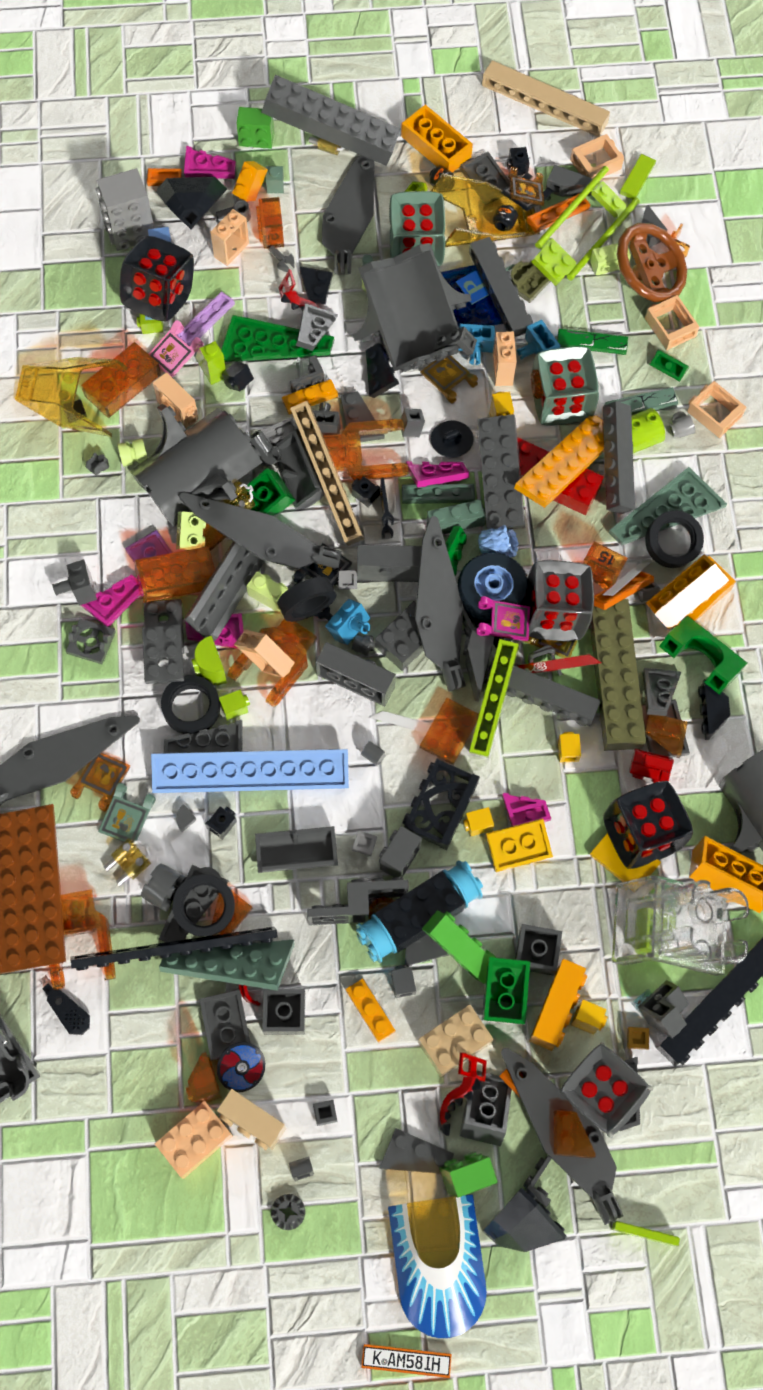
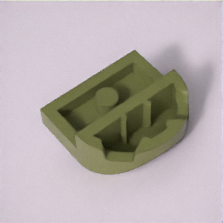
M520 261L514 265L511 271V281L513 285H516L518 295L528 303H531L551 282L531 261L524 263Z

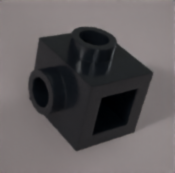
M510 148L507 168L510 169L511 175L521 176L529 171L530 165L527 148Z
M237 361L222 373L225 385L229 389L239 392L245 389L254 379L248 364Z

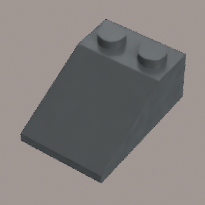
M472 631L471 637H466L463 655H466L465 663L474 699L479 702L494 636H479L476 631Z
M476 1070V1074L482 1076V1072ZM486 1073L485 1082L480 1081L482 1088L472 1091L473 1099L471 1101L466 1099L460 1137L501 1147L507 1130L512 1089L498 1075Z

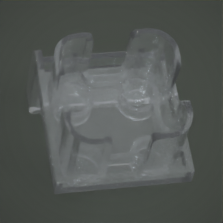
M647 876L618 883L615 889L612 962L620 965L657 961L715 976L725 975V965L740 963L747 956V941L736 940L726 942V928L728 921L748 917V900L743 892L735 888L709 890L707 888H710V882L706 880L683 883L661 876Z

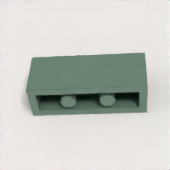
M481 499L427 511V525L429 519L432 516H436L439 520L442 534L451 533L454 526H461L463 530L483 526L486 515Z

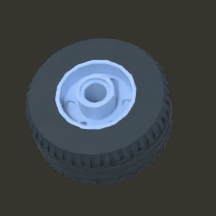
M500 553L481 554L465 564L459 575L457 585L461 601L470 620L477 624L491 622L492 609H479L478 602L482 596L495 601L526 605L529 593V579L526 571L520 566L521 564L517 563L513 558Z

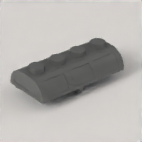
M297 428L275 446L282 452V460L277 463L287 488L295 498L293 502L295 509H305L324 497L325 493L300 431Z
M334 826L255 834L258 873L338 866Z

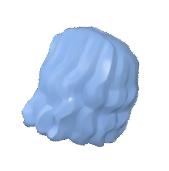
M502 525L498 529L483 530L479 534L478 539L479 549L483 555L485 553H500L510 558L517 556V546L519 543L516 533L513 529L507 530L506 525Z

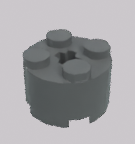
M160 863L150 874L152 878L148 885H144L141 897L167 912L177 889L185 881L186 877L171 867Z

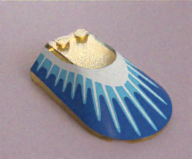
M464 1195L459 1198L453 1196L389 1206L388 1213L399 1296L406 1317L416 1329L431 1337L452 1338L465 1333L480 1318L485 1306L487 1293L473 1195Z

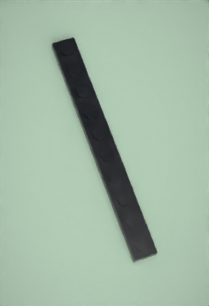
M273 926L70 956L71 969L76 968L77 971L88 969V966L92 965L107 967L112 962L127 964L132 959L147 961L152 956L168 958L172 956L171 954L179 952L180 955H188L193 950L199 949L200 952L212 951L213 947L219 946L221 949L232 948L233 944L241 943V946L252 945L253 941L260 940L261 943L272 942L273 938H278L277 929Z

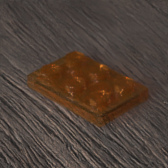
M446 698L419 748L454 765L477 724L479 714Z

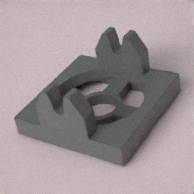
M80 618L77 625H72V633L69 632L68 640L70 643L66 653L102 665L116 630ZM86 629H93L91 635L86 637L79 635ZM99 631L103 633V642H100L97 638ZM89 638H95L97 643L89 647L86 645V641ZM77 641L84 643L86 647L84 652L79 650ZM97 647L100 648V651L90 654L91 650Z

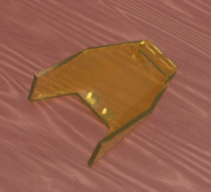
M443 173L431 190V192L441 193L445 201L461 208L464 213L467 229L456 227L446 239L445 247L467 245L490 237L491 241H500L539 235L540 231L535 233L526 221L528 216L536 213L535 208L529 211L524 210L502 194V189L488 182ZM501 205L513 206L518 214L515 225L509 231H500L493 223V217Z
M84 357L23 365L15 400L61 428L112 437L111 432L76 412L73 408L80 374L84 369L104 366L127 371V367L118 359Z

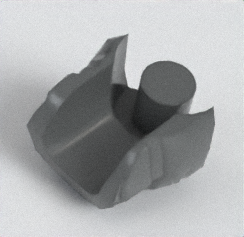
M93 453L91 459L86 462L85 467L94 475H98L110 466L108 459L103 454L98 456L96 453Z
M356 635L351 649L368 656L369 651L375 649L373 636Z

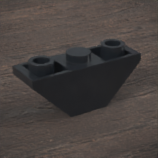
M704 679L701 686L698 687V696L702 700V704H700V715H703L701 731L702 734H705V740H709L730 717L729 697L725 693L718 694L704 683L707 680Z

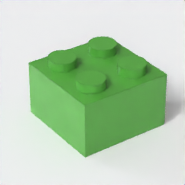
M239 107L237 117L239 146L272 149L274 139L273 118L261 113L262 109Z
M470 1152L464 1155L465 1159L446 1161L444 1163L445 1166L439 1168L447 1193L457 1198L498 1183L490 1157L481 1153Z

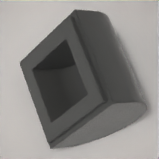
M653 582L637 591L640 602H646L661 590Z
M368 741L361 752L363 757L376 766L386 756L384 750L371 741Z
M334 1100L313 1104L317 1126L338 1122Z
M310 1157L289 1163L294 1181L313 1176L314 1174Z

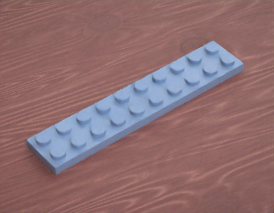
M348 749L151 754L152 793L349 788Z

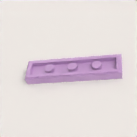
M221 291L177 336L190 347L194 338H201L235 305V301Z

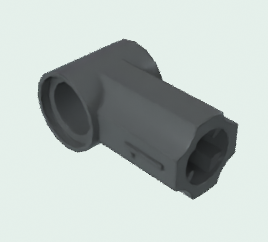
M244 200L237 201L233 207L216 212L218 222L232 209L246 217L247 222L251 219L249 204Z
M261 430L255 431L250 435V443L261 454L259 458L262 461V466L267 467L282 460L281 450L277 446H272Z

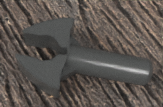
M274 245L270 246L269 251L280 261L277 263L279 270L288 272L289 267L285 263H289L295 268L292 254L284 256Z

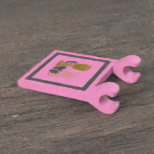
M178 320L173 323L168 333L147 355L152 362L165 373L167 372L172 378L193 354L204 346V343L198 337L194 338L190 347L182 341L177 334L184 330V326Z

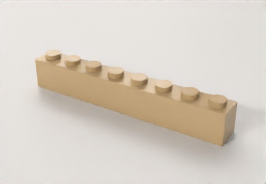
M493 60L483 74L482 86L600 137L608 124L610 111Z
M308 401L291 407L290 409L344 542L347 546L364 540L365 538Z

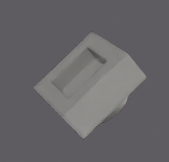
M338 570V589H357V570Z
M358 830L352 851L372 856L377 836Z

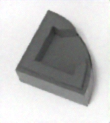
M184 804L178 810L176 817L177 825L181 832L197 820Z

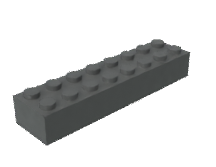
M277 75L274 76L261 112L387 166L401 129Z

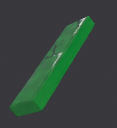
M567 329L558 330L557 342L562 348L583 346L588 347L590 351L627 354L628 337Z

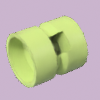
M143 438L133 440L132 444L128 442L118 444L123 467L131 466L135 461L139 464L147 459Z

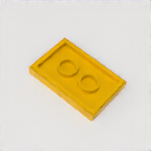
M543 818L485 833L495 872L553 857Z
M608 833L590 853L592 858L635 893L638 892L661 864V861L656 859L647 865L627 869L620 860Z

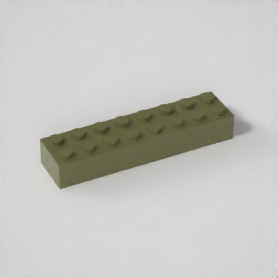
M623 599L606 610L594 606L590 623L593 657L602 662L594 664L598 699L601 700L599 712L604 751L642 749L646 743L629 599Z

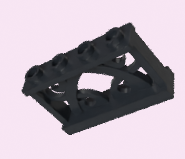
M437 758L435 763H430L427 773H429L427 780H422L419 786L421 792L418 797L415 796L411 803L413 809L410 814L406 813L402 824H404V828L447 851L479 783L480 776L470 774ZM440 771H446L450 776V783H446L444 775L443 779L438 781L436 774ZM454 775L469 783L454 782ZM432 782L435 787L429 789V786ZM452 790H455L454 795H460L458 800L452 798ZM448 791L449 802L456 810L442 811L435 817L430 805V798L441 792ZM423 801L424 810H418ZM422 816L423 821L420 823L424 824L429 820L430 824L425 828H418L414 820L416 817ZM443 816L449 817L448 823H445L443 819L441 822L438 820ZM432 827H434L443 836V838L441 839L433 834L428 833V831H430Z

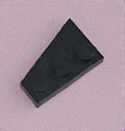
M376 343L366 350L369 396L375 398L398 385L399 381L394 376V369L389 365V358L384 346Z

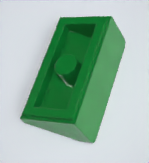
M659 349L649 364L679 382L689 369L688 365Z

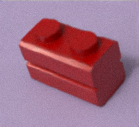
M635 748L629 773L632 774V777L641 780L644 777L651 778L653 783L669 781L674 759Z

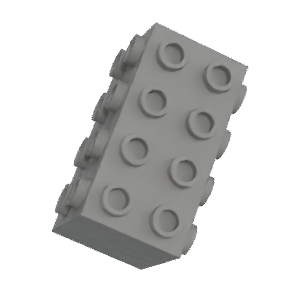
M135 168L98 179V187L95 189L99 198L98 201L105 229L110 234L111 245L115 244L117 251L135 246L141 239L149 236L148 229H154L148 195L138 169Z

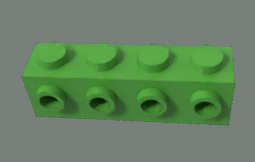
M437 910L422 930L471 976L485 984L489 957H496L487 949L484 951L481 948L483 944L475 937L471 939L467 935L469 931L461 924L457 926L454 923L456 919L446 911L444 914Z

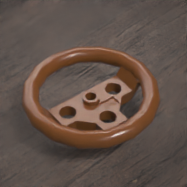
M636 223L625 229L618 240L617 260L619 269L627 284L639 296L652 302H663L676 295L679 296L686 285L688 269L684 254L677 241L666 230L652 223ZM649 234L659 239L669 251L657 254L650 249L646 241L647 235ZM629 242V248L636 263L633 268L630 267L627 255ZM676 268V282L671 289L665 288L662 281L663 274Z

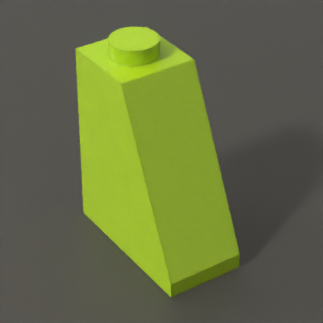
M216 341L199 348L195 358L210 384L213 385L223 380L222 373L226 371L224 355Z

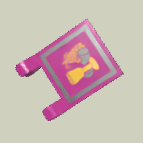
M485 596L481 597L478 602L479 609H492L491 626L486 623H480L477 628V635H493L522 641L529 640V606L495 601Z

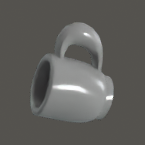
M680 411L673 415L672 423L669 424L673 437L680 438L695 433L694 422L689 414L686 415V413Z

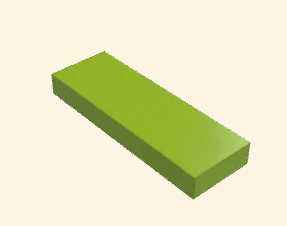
M641 154L621 188L620 194L632 200L637 197L654 168L656 160Z
M615 1221L612 1225L613 1231L671 1246H679L680 1238L677 1236L620 1221Z

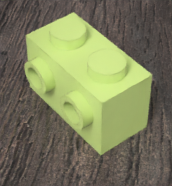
M618 243L592 250L590 263L596 276L620 270L617 260ZM628 249L627 255H628V259H629V261H630L631 254H630V251H629V249Z
M178 512L176 549L202 551V547L205 546L203 529L206 527V522L195 516L193 512Z
M256 572L247 584L248 595L276 612H281L277 601L288 588L283 583L274 582L267 574Z

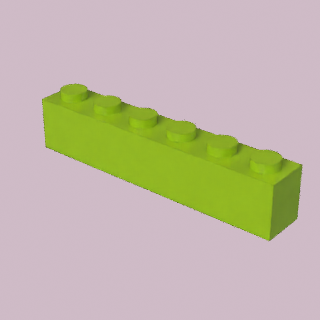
M499 639L469 750L471 754L489 758L518 652V643Z

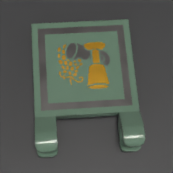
M118 783L98 832L125 843L129 841L133 843L138 840L156 798L151 794H147L143 806L122 799L127 791V787L122 783Z

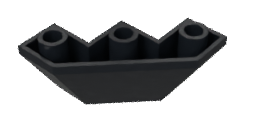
M216 177L166 178L156 192L170 210L192 230L224 194L227 188Z
M520 1188L482 1231L497 1246L520 1252L537 1249L564 1240L567 1237L564 1233L565 1229L557 1221L554 1222L550 1217L551 1213L543 1205H539L535 1201L537 1197L528 1188L525 1191Z

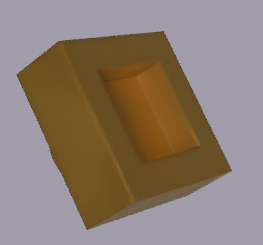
M628 1027L627 1049L649 1050V1028Z

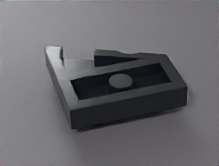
M300 266V275L303 279L308 300L326 305L333 272Z

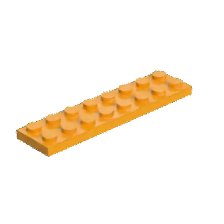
M596 415L588 416L516 482L514 489L545 508L604 452L603 419Z

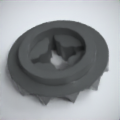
M293 1194L280 1196L272 1205V1220L276 1226L283 1230L297 1228L305 1218V1206L302 1200ZM291 1202V1210L297 1213V1215H290L285 1222V1214L279 1211V1209H287Z

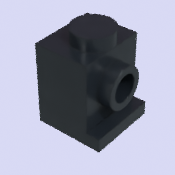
M364 476L361 479L356 478L351 485L352 496L368 508L380 496V486H376Z
M220 806L209 821L207 820L205 823L206 828L223 840L237 822L234 816L235 812L227 806L225 809ZM221 817H225L224 822H219L218 820Z

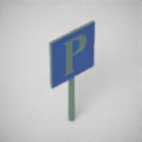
M515 264L505 268L506 271L511 270ZM477 270L455 282L464 294H470L471 304L489 295Z

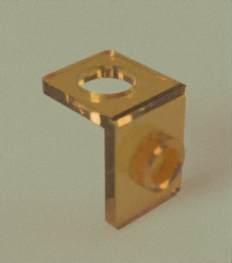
M681 223L677 231H673L671 236L679 246L685 249L682 252L684 257H687L690 245L677 240L683 227Z

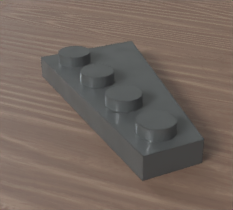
M239 720L235 721L236 723L219 725L217 728L203 729L197 733H188L164 739V753L243 751V721Z

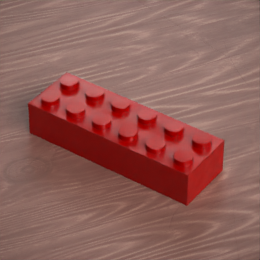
M518 437L521 478L542 460L549 451ZM585 469L553 501L586 516L601 488L604 476Z

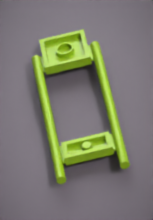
M603 166L590 183L535 243V247L541 249V251L531 262L555 286L559 284L565 275H567L568 280L572 281L591 259L592 250L600 248L640 202L635 197L626 207V204L604 181H600L609 171L607 166ZM592 192L591 195L617 219L576 265V261L550 237L585 197Z

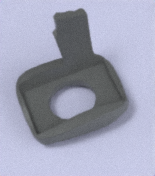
M551 645L542 647L528 655V662L532 663L533 659L550 653L552 660H555V649ZM556 670L559 676L562 675L561 670Z

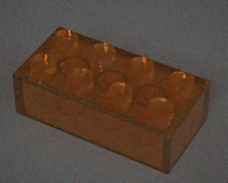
M133 342L81 385L84 396L107 418H110L161 375L159 363L136 342Z
M209 546L135 560V574L143 603L201 592L215 571Z

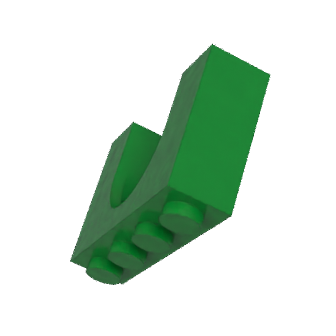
M689 616L670 631L659 646L673 658L684 649H695L705 654L713 663L714 670L704 683L718 694H721L732 683L748 663Z

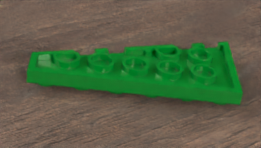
M232 315L221 351L224 355V362L311 357L314 355L327 356L331 355L335 337L324 335L314 350L311 351L296 346L299 329Z

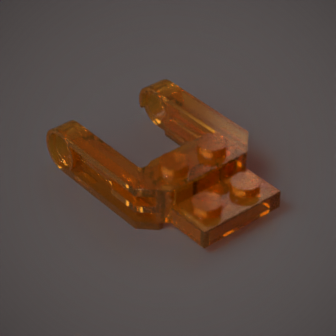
M402 419L352 422L339 435L323 436L337 472H346L353 480L356 478L361 479L363 476L367 479L401 477L409 474L408 464L406 463L362 466L360 436L404 431V421Z
M285 619L277 628L270 627L259 631V633L266 634L294 662L290 672L284 678L281 677L266 698L265 702L273 708L281 702L307 669L306 652L317 640L316 635L297 622H289ZM241 653L230 667L227 676L236 681L253 662L244 653Z
M93 890L62 894L64 937L92 933L97 930L100 952L113 950L109 921L104 915L96 911ZM112 962L109 963V966L104 967L105 981L116 979L115 964ZM63 963L49 965L53 989L65 988Z

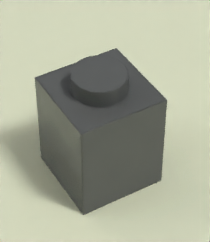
M404 408L399 423L402 437H420L425 423L422 409Z
M406 965L394 967L395 970L391 971L395 997L415 995L416 986L412 967H407Z

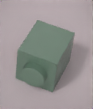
M266 166L268 169L266 173L267 193H284L283 166Z

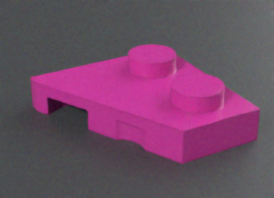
M509 793L502 794L511 826L541 818L544 819V822L551 821L545 800L530 799L525 796L517 797L509 795Z

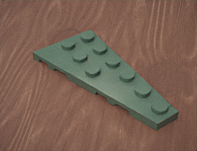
M688 467L611 528L609 534L622 546L645 537L649 525L665 512L679 510L692 515L694 518H698L725 508L727 503ZM673 522L666 523L660 528L659 532L679 524Z
M293 939L253 943L248 946L238 944L228 949H221L219 946L213 947L212 951L200 952L199 949L193 950L188 955H180V952L173 953L171 957L162 959L159 969L160 972L278 991L295 943Z

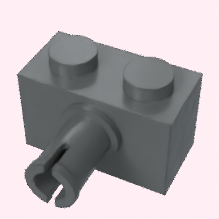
M321 402L319 411H312L323 438L338 440L341 429L339 412L330 411L331 405L325 402V407L323 408L324 402Z
M84 559L66 565L69 575L68 580L52 584L56 596L72 590L79 606L97 600L92 575Z

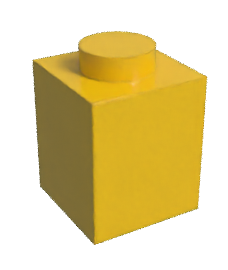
M574 732L560 734L558 738L560 763L579 762L581 758L579 734H574Z
M489 807L466 813L463 826L466 832L469 831L470 837L493 831L494 822Z

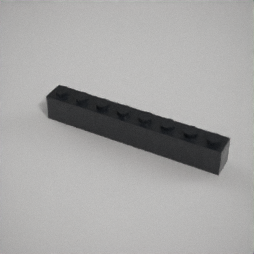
M763 938L684 1019L687 1025L680 1033L673 1038L668 1036L656 1048L674 1067L679 1063L683 1066L690 1059L689 1053L694 1048L697 1051L705 1043L702 1039L707 1034L711 1036L719 1028L716 1024L720 1020L724 1022L732 1014L730 1009L734 1005L739 1007L745 1001L744 995L747 991L752 993L759 986L757 981L763 977Z

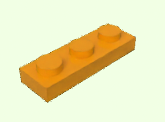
M329 379L282 397V402L288 415L292 414L291 407L308 401L312 407L338 397V392L332 380Z
M363 978L345 989L378 1043L396 1032Z

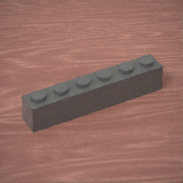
M490 237L470 243L469 254L507 332L514 331V338L526 334L527 326L533 324L531 315L527 314L524 301L520 300L518 296V289L511 281L510 272L506 271L503 258L499 257L496 244L492 243Z
M614 401L603 406L606 510L624 514L635 510L631 406Z
M494 658L485 676L484 684L486 686L488 684ZM513 666L506 695L509 697L520 698L526 704H535L544 711L555 712L561 718H570L581 726L589 727L601 701L516 666Z

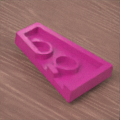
M186 146L184 177L235 179V160L219 155L212 156L206 154V151L200 150L199 152L192 150L190 146Z
M406 461V469L417 487H426L428 485L443 484L469 478V471L463 462H440L439 465L422 462L421 465L412 464V461Z
M130 575L113 584L111 588L96 593L97 600L80 606L102 624L109 627L143 593L146 586L136 577Z
M242 613L231 615L219 637L214 641L215 645L238 649L234 644L244 632ZM185 621L187 640L196 642L203 640L204 637Z

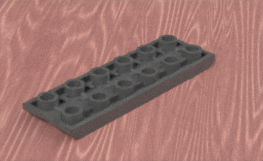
M233 541L184 620L204 638L212 636L213 641H215L246 593L247 584L255 573L260 570L265 560H261Z

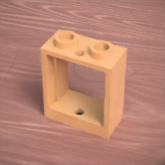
M605 134L573 148L570 161L580 174L594 178L603 166L609 168L605 176L621 170L624 156L616 148L614 141ZM604 148L612 160L592 167L585 156Z
M234 209L211 231L214 257L226 266L249 244L247 219Z
M678 295L657 305L653 304L647 309L645 320L666 351L697 336L699 325ZM673 310L684 327L668 334L657 317Z
M514 331L496 332L493 350L495 386H513L517 363Z
M167 372L153 382L157 402L160 405L163 403L167 407L170 406L176 413V416H174L176 421H181L185 428L194 425L197 419H199L195 399Z
M713 381L710 385L706 384L698 396L695 395L688 403L690 406L687 412L718 438H721L743 417L747 407ZM710 396L731 412L721 423L699 407Z
M245 629L234 644L264 673L284 678L294 664L266 634Z

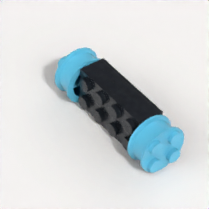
M458 860L456 866L448 871L442 870L372 914L371 919L364 924H356V931L358 933L356 936L361 945H366L369 951L367 953L373 962L378 961L381 963L382 958L391 952L394 954L398 953L427 935L422 928L437 910L444 914L447 911L455 917L463 912L464 908H468V903L476 898L479 900L483 898L481 891L483 885L477 877L473 876L472 870L466 861L461 862Z

